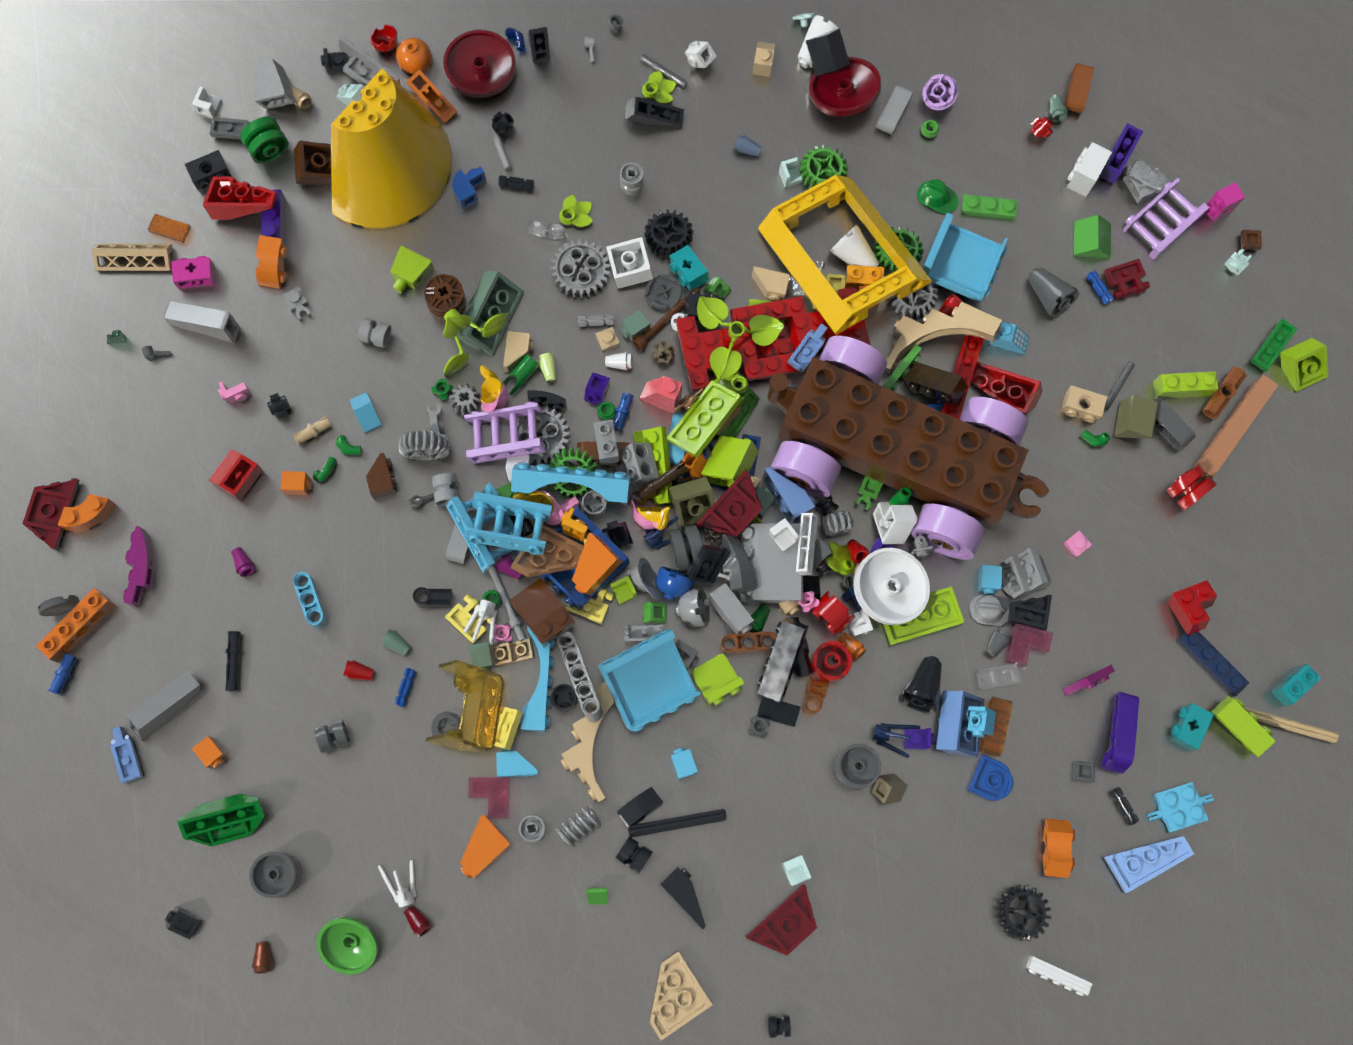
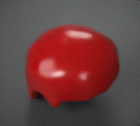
M385 24L380 30L375 28L370 36L371 45L379 52L393 50L397 45V30L388 24Z

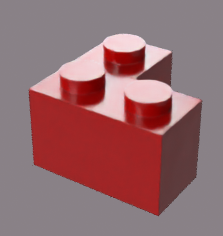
M1208 580L1172 593L1168 605L1187 635L1206 628L1210 617L1205 609L1213 606L1217 594Z

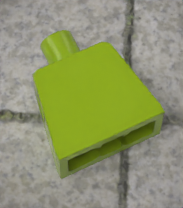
M401 245L390 271L392 278L396 280L392 288L398 293H402L406 286L414 290L417 289L433 271L432 261Z

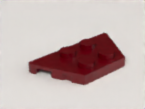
M747 469L696 523L697 526L737 537L757 516L763 507Z
M77 478L61 483L54 482L47 486L34 487L22 523L51 549L56 551L64 529L58 526L64 507L72 506L80 482Z
M802 884L745 937L786 956L789 955L817 929L806 885Z

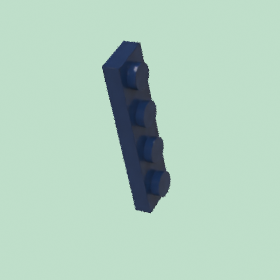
M1199 631L1191 635H1187L1185 632L1178 639L1234 697L1250 683Z

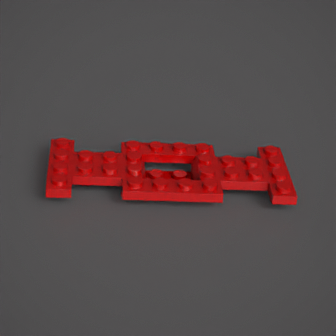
M855 286L838 289L837 293L841 300L856 293L857 288ZM803 296L730 309L732 323L740 321L748 330H751L749 327L750 320L757 315H767L779 321L788 319L787 322H784V327L776 340L770 345L760 346L752 340V334L746 332L743 333L741 338L735 339L732 351H737L741 354V367H743L747 381L772 377L776 373L790 374L800 372L787 362L807 333L811 330L816 332L821 324L826 326L827 329L822 336L825 338V341L820 349L825 348L828 339L832 336L854 338L871 346L865 320L836 335L819 311L806 312ZM694 316L676 319L675 322L691 392L699 391L701 388L705 390L710 383L707 371L712 370L710 365L711 353L718 347L729 348L732 340L728 334L729 328L698 333Z

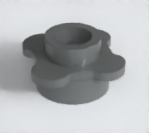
M758 716L752 717V726L749 728V733L751 735H760L761 738L767 737L770 721L758 718Z

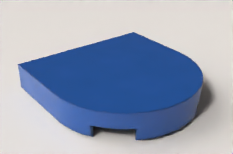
M982 754L967 791L986 800H1001L1009 795L1013 788L1012 774L1004 763Z

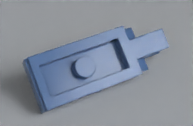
M821 324L816 332L813 330L808 332L787 363L803 373L810 364L812 357H815L824 344L825 338L822 336L826 332L827 327Z
M123 727L113 728L114 740H111L112 745L110 747L121 783L124 784L143 777L130 734L126 735Z

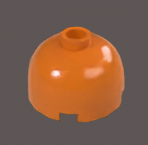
M408 38L399 44L396 51V60L403 73L407 72L413 76L419 69L423 74L429 70L433 58L429 46L424 41L418 38Z

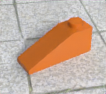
M420 69L406 81L408 87L444 123L457 112L455 107Z

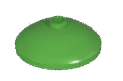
M350 917L334 918L321 928L317 936L316 946L319 956L328 967L336 972L358 974L367 970L376 959L378 953L376 937L366 924Z

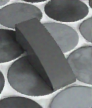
M726 534L722 535V549L727 548L730 552L723 564V573L730 574V590L740 593L755 591L752 567L743 545L737 537Z

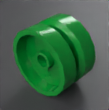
M261 117L253 120L243 128L240 134L242 143L248 149L254 162L267 163L279 158L289 145L285 134L272 117Z

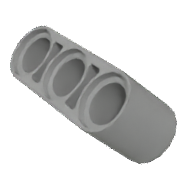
M897 84L878 120L876 128L892 135L914 91Z
M466 510L470 518H476V510ZM455 524L446 550L445 559L465 564L470 549Z

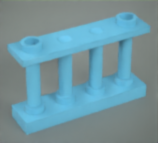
M491 483L487 484L482 493L499 496ZM456 496L450 499L446 507L464 540H466L467 527L474 528L476 519L470 518L466 512L467 509L472 507L473 499L462 502ZM488 512L484 514L483 523L496 518L497 513ZM505 514L501 533L513 535L515 525L510 516ZM465 541L482 572L490 570L495 563L494 559L512 551H515L517 556L521 552L508 548H500L490 552L485 544H473Z
M474 492L472 509H477L474 528L467 527L465 541L473 544H485L525 551L534 555H543L546 541L540 540L543 521L549 522L552 505ZM485 511L497 513L493 532L482 530ZM505 514L516 516L513 535L501 533ZM524 518L535 520L532 539L521 537Z

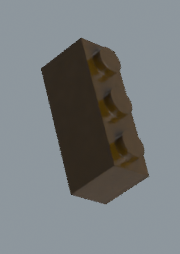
M918 362L914 363L904 379L911 392L922 393L928 398L934 397L947 404L957 405L968 387L962 376Z

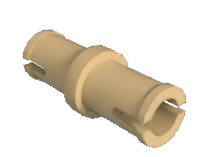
M324 416L313 424L309 423L305 429L292 436L297 444L300 445L312 437H318L317 434L332 427L328 418Z

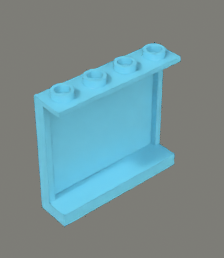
M947 213L922 269L933 283L981 302L983 297H988L992 287L989 284H993L997 273L994 271L1000 268L1003 261L1000 257H1004L1008 247L1005 246L1007 238L1004 239L1002 244L996 243L952 224L953 215Z
M665 629L598 664L625 726L631 731L642 730L645 728V724L662 719V715L667 712L677 711L680 705L695 701L696 697L701 694L700 691L695 689L673 641L675 635L672 630Z

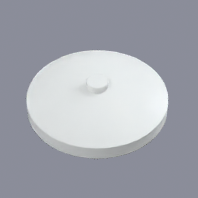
M897 548L878 549L860 562L854 575V593L860 607L869 617L882 624H905L920 615L928 603L930 583L927 573L922 564L904 550Z

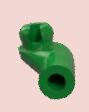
M1086 429L1081 434V437L1093 447L1105 446L1110 440V435L1105 432L1094 436Z
M344 435L337 437L335 444L343 454H362L361 446L350 445L347 437Z

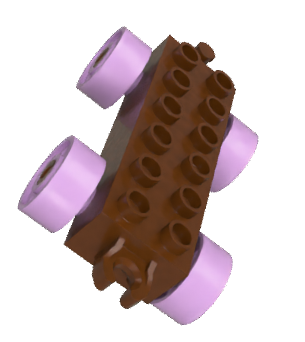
M832 336L828 339L820 359L812 357L799 387H788V379L785 374L776 373L771 377L767 398L769 402L776 404L786 414L778 436V438L785 441L781 443L770 468L804 489L808 495L820 498L829 497L841 471L840 465L897 490L907 487L911 490V496L929 503L922 506L918 521L911 532L912 536L916 538L922 535L927 539L928 547L933 546V551L962 560L974 558L984 534V528L990 530L1001 519L1004 510L1026 519L1035 518L1040 514V507L1025 505L1020 500V492L1024 489L1032 490L1039 498L1045 497L1049 489L1039 478L1020 472L1029 451L1020 446L1029 422L1026 416L1016 408L992 398L972 397L967 400L960 419L954 418L880 386V380L887 367L886 358L872 346L846 336Z

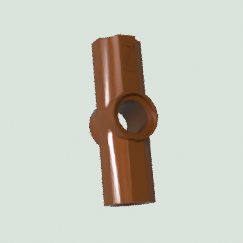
M1240 367L1231 368L1219 385L1218 390L1213 393L1202 411L1205 416L1215 420L1219 417L1247 375Z

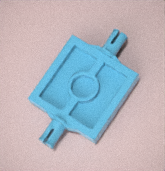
M1193 782L1154 794L1158 804V811L1148 813L1147 816L1151 817L1149 818L1150 821L1161 818L1170 833L1207 821L1208 817L1203 804L1214 802V798H1210L1212 797L1211 793L1200 797Z

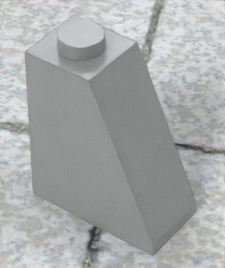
M266 59L257 63L255 102L266 110L296 103L284 67L274 59Z
M726 583L710 594L709 604L737 636L740 633L744 635L753 628L751 625H753L754 619Z

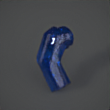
M507 28L505 35L509 40L516 43L517 51H525L523 34L514 28Z

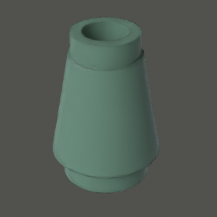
M1056 94L1050 97V118L1053 122H1062L1067 118L1068 111L1061 96Z
M390 629L380 641L384 644V647L404 656L411 647L395 630L392 631Z

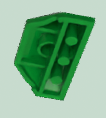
M240 793L200 804L179 818L177 823L183 839L215 846L251 836L265 815L259 798Z

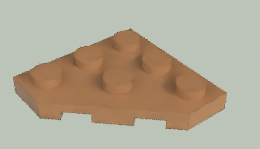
M542 525L540 540L546 541L544 554L534 555L521 551L512 563L511 569L527 577L575 569L584 546Z

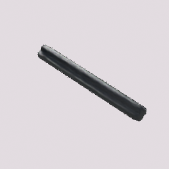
M725 809L635 824L628 828L630 837L725 821L727 819Z

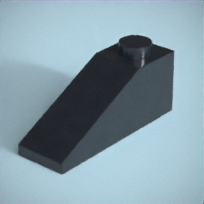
M547 27L529 30L528 40L533 62L550 59Z
M636 96L627 101L625 120L641 124L682 127L684 109Z
M677 867L660 885L704 929L706 925L693 883L689 879L691 874L684 867L681 870Z

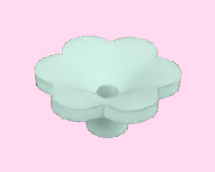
M814 13L795 15L793 19L800 20L801 27L808 26V19L815 15Z

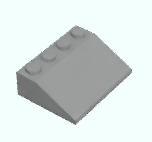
M778 523L749 524L741 532V544L748 555L752 567L755 591L740 593V602L749 605L803 601V575L796 572L799 541L786 551H781L769 535V529ZM790 524L799 536L800 524Z

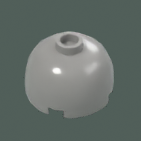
M702 588L689 590L680 597L679 603L676 605L677 616H680L682 621L691 627L706 626L709 623V605H705L704 599H707V596Z

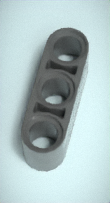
M1157 398L1155 402H1158L1155 428L1174 448L1182 450L1195 439V433L1165 401Z

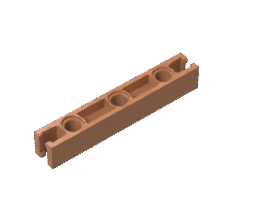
M1261 375L1260 378L1255 380L1196 465L1199 464L1205 470V474L1201 477L1202 480L1206 477L1214 478L1278 387V384L1265 375Z

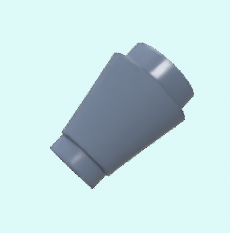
M739 135L734 145V149H737V152L757 157L762 146L745 135Z

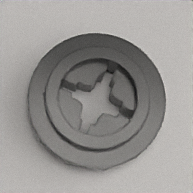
M442 712L434 718L431 731L439 742L452 743L458 740L463 733V722L453 712ZM446 719L449 725H456V727L450 729L449 736L445 730L441 729L445 726Z

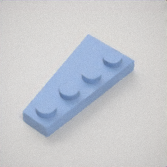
M1180 836L1105 856L1104 859L1124 893H1128L1194 855V852L1185 837Z

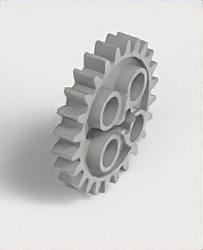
M578 239L577 244L571 240L570 246L564 243L565 249L559 247V254L554 253L556 260H551V265L553 266L550 269L553 272L551 274L552 279H556L555 285H560V291L566 289V295L573 292V297L577 293H580L581 298H583L584 293L590 297V291L597 294V287L603 289L602 283L607 284L606 277H610L609 258H605L606 251L601 252V246L595 248V242L588 245L587 239L584 244L581 243L580 239ZM574 255L581 256L579 259L573 258ZM590 263H596V264H598V265L595 266V267H590V266H589ZM566 270L573 271L571 274L563 273ZM582 278L589 279L587 282L580 281Z
M546 406L543 413L535 414L536 422H541L536 427L537 436H542L538 438L543 441L547 449L546 452L529 454L531 466H534L536 462L537 464L545 462L549 466V460L555 458L557 452L560 453L562 449H566L564 445H570V442L567 440V438L571 437L570 433L567 432L570 428L566 425V419H562V414H557L555 409L550 412L549 407ZM528 416L518 417L520 419L517 422L518 441H524L525 438L529 437ZM551 430H557L554 435H549Z

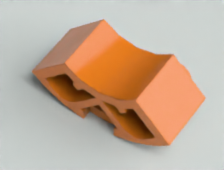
M259 235L256 258H259V263L255 271L257 283L260 286L280 289L282 283L286 280L284 258L287 254V247L280 238Z
M89 494L80 505L64 507L58 526L70 532L90 530L91 527L104 522L112 513L116 504L108 498Z
M1047 818L1045 820L1043 842H1045L1046 848L1044 854H1042L1045 876L1069 878L1071 870H1074L1075 860L1072 858V841L1075 840V830L1072 829L1071 823L1068 820Z

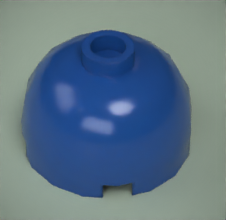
M664 566L659 568L656 578L657 587L665 593L664 597L670 600H675V597L680 598L691 590L695 581H690L686 573L684 575L678 570Z

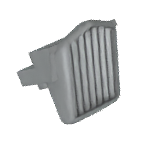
M1029 547L1020 554L1011 556L1000 563L1002 566V589L1012 596L1013 599L1031 594L1035 590L1046 588L1052 584L1042 556L1038 555L1035 547Z

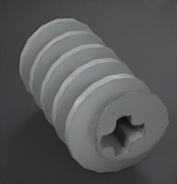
M589 805V811L581 809L582 816L577 813L574 814L576 821L571 818L568 819L569 826L562 823V831L555 828L566 845L574 847V839L581 842L580 835L588 837L587 829L594 832L593 825L601 827L598 817Z

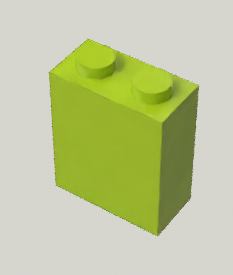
M720 436L701 474L707 478L709 484L730 487L746 469L750 471L759 451L750 439Z

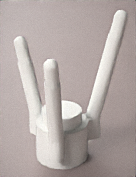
M481 600L480 605L476 606L472 617L464 629V633H467L477 615L480 617L472 638L473 641L476 640L483 620L489 619L491 616L489 645H493L495 618L498 612L494 610L495 603Z
M410 860L411 891H409L408 887L403 889L398 872L394 871L393 874L398 887V891H395L383 867L379 865L378 868L392 893L395 903H398L399 908L415 903L413 897H416L417 894L415 891L414 861Z

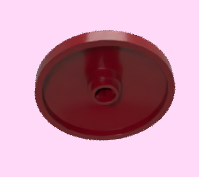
M471 30L459 35L449 44L444 54L443 66L447 80L455 90L469 97L485 98L498 94L510 84L515 74L516 61L511 45L502 36L488 30Z
M848 57L850 64L837 71L815 76L814 73L809 84L810 97L813 104L820 111L832 116H850L866 110L877 100L881 92V77L877 68L864 59Z

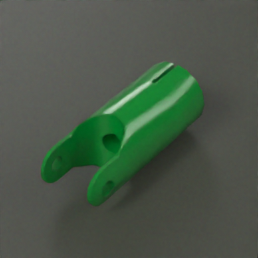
M528 354L502 382L506 385L510 380L517 379V383L509 395H513L539 367V364Z

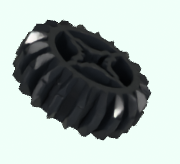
M668 209L664 214L660 210L659 216L653 214L652 219H648V225L645 226L646 232H644V237L647 238L646 244L649 245L650 251L655 249L656 255L661 252L662 258L665 254H668L670 258L671 254L687 245L690 246V243L693 241L692 235L694 231L691 229L692 224L688 223V217L683 218L682 212L677 215L676 210L673 213H669ZM674 224L680 227L683 232H680V230L676 229L674 227ZM655 235H657L658 238H661L664 242H663V243L660 242V241L655 237Z
M1016 885V891L1013 887H1009V893H1002L1005 900L1002 898L998 899L1002 907L996 906V910H1001V914L996 915V918H1002V921L998 923L999 926L1006 925L1003 932H1010L1011 938H1015L1017 935V939L1020 941L1024 937L1026 941H1030L1032 935L1033 938L1037 939V931L1044 934L1045 931L1042 926L1049 927L1045 919H1051L1050 915H1046V911H1051V908L1044 906L1048 903V900H1041L1044 894L1042 892L1036 894L1037 888L1035 887L1030 890L1029 885H1024L1023 889L1021 885ZM1022 895L1018 906L1015 908L1010 907L1011 902L1016 897ZM1029 898L1036 904L1038 912L1031 909L1030 901H1028ZM1015 910H1025L1032 915H1020ZM1009 914H1013L1016 917L1018 928L1011 922ZM1031 918H1037L1035 924L1025 930V925H1028V921Z

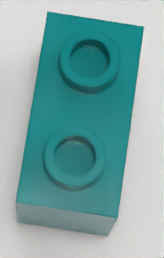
M689 245L670 255L669 267L674 274H678L681 284L684 287L687 286L690 292L709 281L708 270Z
M1307 663L1298 666L1271 692L1284 706L1292 705L1308 692L1321 677Z
M1193 703L1183 706L1179 712L1180 719L1178 724L1176 723L1171 730L1173 735L1170 740L1191 751L1198 750L1214 714Z

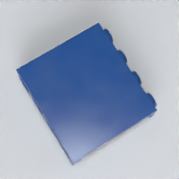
M575 506L573 507L575 508L573 520L579 519L585 522V525L588 526L587 534H596L623 561L592 595L581 594L575 588L576 584L572 581L576 568L540 575L546 582L550 580L553 583L552 588L559 595L562 593L566 597L565 601L571 608L575 606L580 610L626 568L630 561ZM560 525L554 531L562 534L563 527ZM562 534V535L568 537L569 539H571V540H573V541H575V542H577V543H579V544H581V545H583V546L585 545L584 543H582V542H580V541H578V540H575V539H573V538H571V537H569V536H567V535H565V534Z

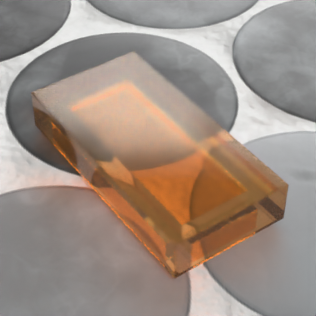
M154 214L148 231L184 243L191 227L189 224Z

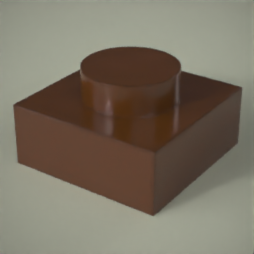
M1242 230L1241 249L1260 250L1262 248L1261 231Z

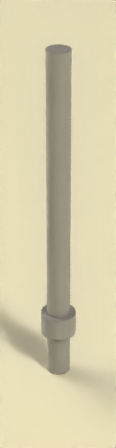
M494 564L489 572L509 616V624L515 630L519 642H522L527 638L521 627V619L519 616L517 617L513 606L509 602V596Z

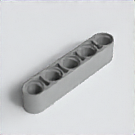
M566 631L557 638L559 649L584 715L588 721L597 722L603 716L602 707L575 637L571 632ZM567 641H571L570 644L564 645ZM572 658H577L575 661L570 662ZM579 674H584L581 678H576ZM585 691H590L589 694L582 695ZM591 708H596L594 712L589 713Z

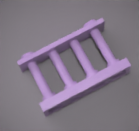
M1179 178L1174 182L1169 181L1162 188L1164 191L1136 216L1132 214L1125 221L1127 225L1123 229L1124 232L1133 227L1152 245L1153 250L1149 256L1153 260L1209 209L1205 203L1199 208L1193 206L1175 188L1180 181ZM1168 193L1189 211L1188 214L1190 216L1187 219L1185 217L1182 218L1163 200ZM1157 204L1177 223L1178 227L1170 229L1151 209ZM1145 215L1164 233L1165 239L1162 241L1160 239L1157 240L1138 220Z
M527 402L525 405L497 409L492 412L474 411L471 414L464 415L465 420L470 425H473L474 448L466 450V458L472 464L546 452L545 444L540 438H537L535 414L543 413V409L538 403ZM528 416L529 438L525 441H518L517 417ZM509 419L511 441L507 444H500L499 421ZM491 422L492 445L483 448L481 424Z

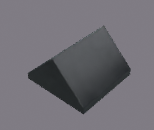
M840 28L805 40L815 76L837 71L850 64Z

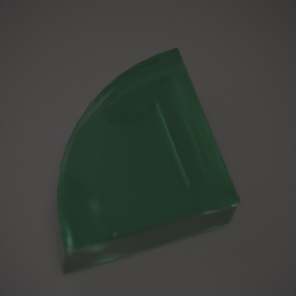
M114 330L111 335H107V344L126 343V336L121 330Z

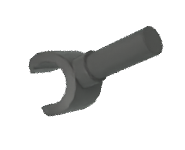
M152 346L142 347L143 355L148 360L153 359L155 356H171L170 351H153Z
M434 493L424 497L414 495L408 500V502L411 500L416 502V505L412 506L411 509H416L422 502L434 498Z

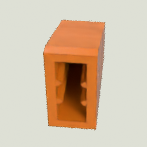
M590 533L588 535L572 581L576 584L575 588L581 594L592 595L623 562L596 534Z
M484 814L479 818L460 862L463 866L461 871L468 878L472 876L473 879H476L511 846V843Z

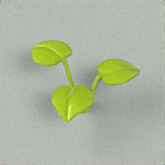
M700 296L698 300L697 315L700 323L708 329H715L718 324L729 327L728 334L732 338L728 349L718 347L713 350L710 356L711 368L719 380L733 376L741 366V354L737 351H732L735 339L741 338L743 333L746 332L752 334V340L756 344L767 346L776 340L784 327L783 323L767 315L753 317L749 322L751 330L744 327L740 321L725 323L722 321L728 316V307L722 300Z
M456 309L449 310L444 315L446 324L443 335L445 338L455 337L460 352L449 359L445 365L443 375L461 370L470 359L468 353L464 354L458 338V334L470 325L483 332L482 336L484 338L491 337L504 327L508 319V313L492 316L484 324V327L481 328L471 322L472 318L469 315H460Z

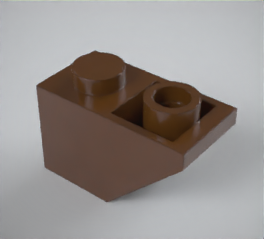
M384 453L379 454L366 475L370 495L373 499L396 493L395 487L398 486L395 475L391 476L390 469H393L391 459L387 458Z

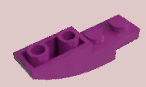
M136 526L135 531L131 533L130 550L126 552V564L133 567V569L128 574V588L123 593L124 603L137 608L142 589L150 590L153 578L152 548L146 531L140 526Z

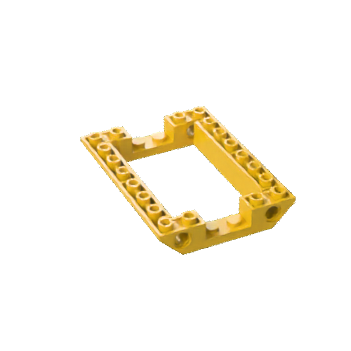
M834 175L774 207L758 227L760 233L836 335L868 318V309L895 294L899 299H902L932 282L930 277L850 177ZM845 199L897 266L898 270L841 300L790 230L799 226V216L824 203L831 209Z

